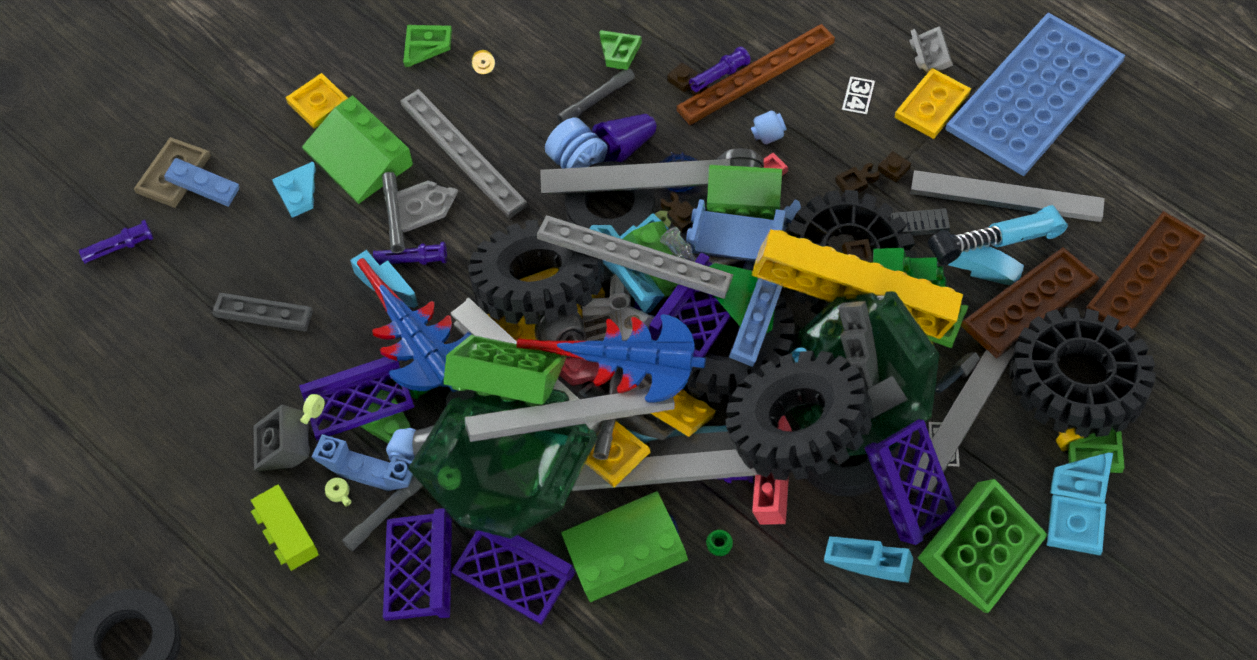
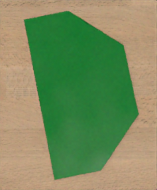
M714 263L709 267L733 274V280L725 299L717 296L714 297L737 324L741 326L758 278L752 276L751 270ZM774 312L766 333L770 332L773 328Z

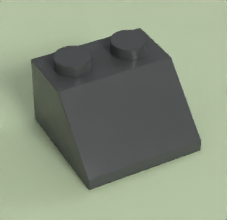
M280 405L254 425V471L292 468L309 457V423L304 424L300 421L304 415L303 410Z

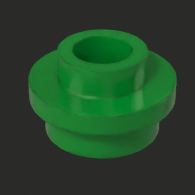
M715 530L708 535L706 546L713 555L723 556L731 551L733 540L726 531ZM717 541H722L724 545L722 547H717L715 543Z

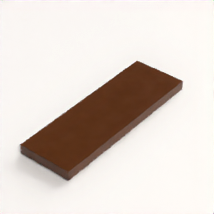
M1163 211L1087 305L1086 309L1099 311L1098 320L1101 322L1105 320L1107 315L1118 319L1117 331L1126 325L1134 330L1200 246L1206 235Z
M1062 247L964 319L961 327L997 359L1016 344L1020 333L1025 327H1029L1033 319L1040 316L1044 320L1046 312L1056 309L1059 312L1095 285L1099 277Z

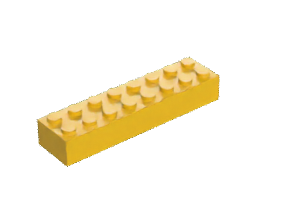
M770 229L759 248L752 276L837 305L865 301L870 316L941 339L957 322L963 294L955 292L952 288L934 285L926 279L910 277L905 272L884 268L879 263H869L860 260L855 255L837 252L832 247H822L813 244L808 239L790 236L782 230Z

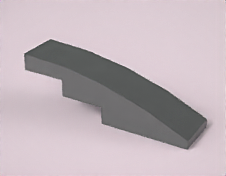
M866 302L842 303L838 309L844 327V332L840 336L846 358L849 360L850 366L855 365L859 370L866 388L869 389L879 383V374Z
M593 382L577 393L579 399L609 395L599 386H595ZM650 413L616 418V421L624 428L660 440L666 439L676 430Z
M728 431L692 434L689 437L687 435L674 436L664 440L649 441L650 457L736 449Z

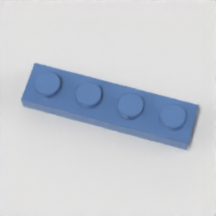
M758 278L729 358L751 367L754 366L783 286Z

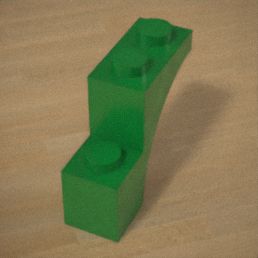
M904 248L873 250V263H879L884 268L902 271L910 277L926 279L934 285L946 287L943 266L939 267L937 258L906 257Z

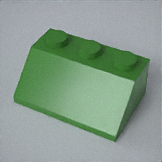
M709 165L707 211L774 220L776 209L780 210L782 169Z
M663 221L649 223L631 231L622 238L635 244L680 257ZM649 275L664 294L660 302L668 299L678 285L677 283Z

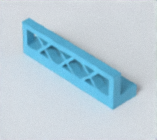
M592 225L589 228L620 238L611 225ZM606 261L643 312L651 313L664 297V294L648 274Z

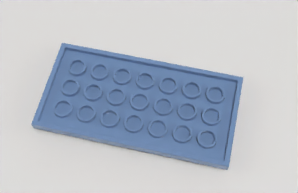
M1047 13L947 123L946 130L1020 175L1025 176L1124 61L1125 55Z

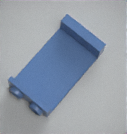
M699 199L697 209L694 208L692 211L691 221L693 227L687 231L686 242L690 243L691 253H703L709 256L755 262L759 248L770 229L785 232L787 225L786 211L776 209L774 220L705 211L704 200Z

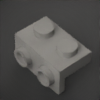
M940 26L918 35L915 29L911 30L913 39L910 40L913 51L918 54L915 57V61L919 69H924L927 74L931 68L941 71L953 66Z

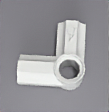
M616 274L610 278L609 298H592L589 304L585 307L582 306L584 320L631 306V294Z

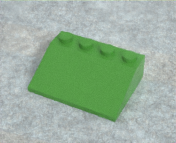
M353 95L337 105L302 146L303 150L358 204L383 187L382 175L384 173L393 172L397 177L413 165L409 148Z
M470 335L446 355L443 384L450 385L454 390L463 391L468 389L476 391L478 395L482 396L492 394L501 396L500 398L506 401L521 400L530 406H540L550 397L567 356L539 350L520 349L516 347L515 343Z
M995 479L978 482L918 559L936 578L983 612L989 613L1048 534Z
M658 491L561 532L589 602H593L688 560L684 546Z

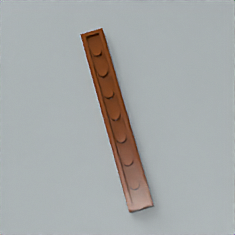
M820 24L677 105V112L689 125H692L835 43V37Z

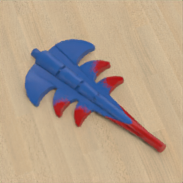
M364 258L357 261L358 267L370 281L392 321L383 327L373 329V336L386 340L402 338L394 345L382 347L380 353L396 361L414 360L406 367L391 370L389 372L390 377L399 385L410 390L426 391L441 385L442 387L448 386L452 392L458 391L452 389L450 385L443 384L446 355L472 334L467 332L460 340L444 344L451 334V316L447 315L439 323L426 326L433 317L434 302L431 301L424 307L412 311L380 279Z
M664 314L661 315L663 328L657 341H652L648 327L641 320L632 317V333L627 341H622V335L616 323L611 319H607V331L603 341H541L518 338L516 347L520 349L545 351L599 363V370L594 379L595 386L604 384L612 378L617 368H622L623 378L617 387L618 393L634 389L643 381L646 374H650L652 376V384L645 396L646 402H660L674 397L688 382L693 367L705 368L706 358L694 357V340L687 326L677 318Z

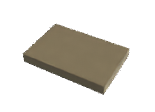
M170 137L134 187L136 194L176 208L187 192V189L165 180L164 175L175 158H178L202 169L211 157V154L205 149Z

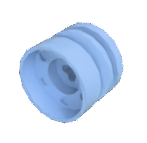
M574 117L560 123L552 131L545 144V153L557 165H560L562 169L582 168L603 162L607 154V145L595 133H592L584 122Z

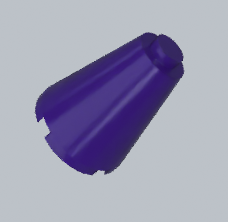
M641 114L594 125L592 133H595L607 145V154L603 162H624L655 134L656 122L648 114Z

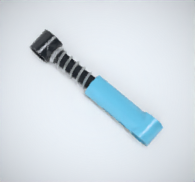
M1049 205L1036 214L994 223L985 229L971 231L970 233L966 232L963 235H951L949 231L943 230L933 235L927 244L939 263L947 265L955 261L963 251L968 252L969 249L974 251L976 247L982 249L983 246L989 247L990 244L995 247H1001L1042 236L1053 239L1061 235L1068 225L1055 206Z

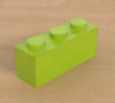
M279 484L251 499L255 507L251 513L258 525L262 522L264 523L266 529L262 532L268 543L272 544L275 542L278 549L274 553L281 565L287 563L292 571L319 555L314 543Z

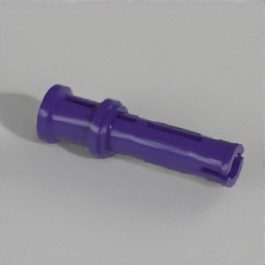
M740 46L732 54L722 56L719 63L689 80V84H692L690 85L691 89L698 92L725 74H734L739 67L749 65L751 60L749 53L744 47Z
M142 220L141 224L132 228H123L120 234L79 249V253L86 264L123 247L133 248L136 243L154 238L146 220Z
M441 242L439 245L427 246L423 243L418 245V248H406L401 253H393L391 250L373 251V258L379 265L386 261L390 264L419 262L422 265H427V262L437 261L447 263V248L445 242Z

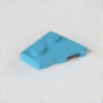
M310 162L272 179L292 218L313 209L314 173H316L314 162Z
M1104 453L1054 467L1050 493L1104 503L1113 453Z

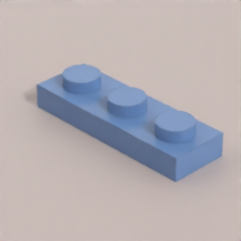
M178 158L174 159L164 175L166 181L228 207L239 190V184Z

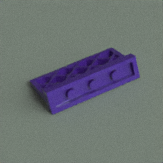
M700 253L695 260V263L708 267L713 264L709 262L710 257L703 253ZM678 284L649 324L651 338L657 341L663 328L661 315L663 314L678 318L685 325L697 323L700 333L692 334L693 340L702 338L704 346L700 352L694 349V357L703 358L730 320L731 315L727 311L716 312L714 304L720 302L716 298H712L711 294L707 293V300L695 302L694 294L699 292V290ZM711 306L713 314L699 316L697 307ZM693 308L695 318L682 320L681 312ZM715 320L717 326L715 330L704 332L702 322Z
M384 357L300 385L304 402L311 394H317L327 403L322 413L316 419L310 418L316 440H320L322 434L332 436L414 408L408 388L398 383L394 387L385 384L386 381L392 380L389 372L400 369L399 362ZM371 386L375 387L370 395L361 392L362 389ZM381 389L390 392L386 400L376 398ZM347 394L351 395L346 403L337 401L338 397ZM396 394L406 398L405 402L399 404L391 403ZM357 397L366 400L361 409L351 406ZM371 403L381 405L380 409L376 412L367 411ZM332 406L342 408L337 417L327 414ZM347 411L357 414L352 420L346 421L343 419ZM323 419L332 422L330 427L319 431L318 426Z
M918 419L879 443L872 442L864 447L900 541L913 545L923 541V535L946 522L957 509L924 420ZM918 429L920 439L918 445L915 446L909 442L912 433ZM895 442L901 444L897 458L892 457L889 446ZM908 447L916 449L912 464L903 461ZM922 453H926L929 458L926 470L918 467ZM902 464L910 467L906 482L901 481L899 476ZM917 470L925 473L921 487L912 485ZM931 476L936 477L938 482L935 493L927 490ZM911 488L919 491L915 506L910 504L908 500ZM925 494L934 496L929 511L921 508ZM940 499L945 500L948 511L941 515L936 514ZM921 511L928 514L925 525L919 528L917 519Z
M445 508L435 509L434 514L387 519L383 619L385 621L437 615L439 618L450 617L452 518ZM432 522V529L424 537L417 532L423 523ZM405 525L409 530L398 540L394 536V527ZM415 534L421 541L412 550H409L404 543ZM427 544L431 548V554L422 561L416 554ZM402 547L408 554L397 564L393 561V555ZM414 558L420 565L409 575L403 568ZM426 568L430 572V579L421 586L415 579ZM399 572H402L407 579L396 589L392 585V579ZM413 582L420 589L408 600L402 592ZM425 593L430 597V607L418 609L414 604ZM400 596L406 604L400 611L391 612V604Z
M482 516L477 524L479 528L451 573L542 625L568 580H572L576 573L575 569L571 564ZM483 536L490 540L492 550L478 554L476 545ZM504 551L512 552L514 562L500 566L497 553ZM494 555L496 568L482 571L479 559ZM517 556H519L520 558H522V559H524V560L518 561ZM476 560L478 573L466 575L460 572L466 562ZM528 563L535 565L537 575L522 579L519 566ZM516 567L519 580L504 584L501 571ZM539 568L544 570L545 573L540 574ZM498 572L500 585L492 588L485 586L483 576ZM554 576L560 579L555 589L544 591L542 578ZM475 578H480V582H478V581H476V580H474V579H475ZM538 580L541 593L526 596L524 583ZM520 585L523 598L513 601L509 600L506 589ZM502 590L503 596L496 591ZM543 598L544 608L539 616L530 611L528 601ZM524 603L525 608L518 604Z

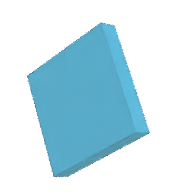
M1053 494L1047 546L1101 555L1106 504Z

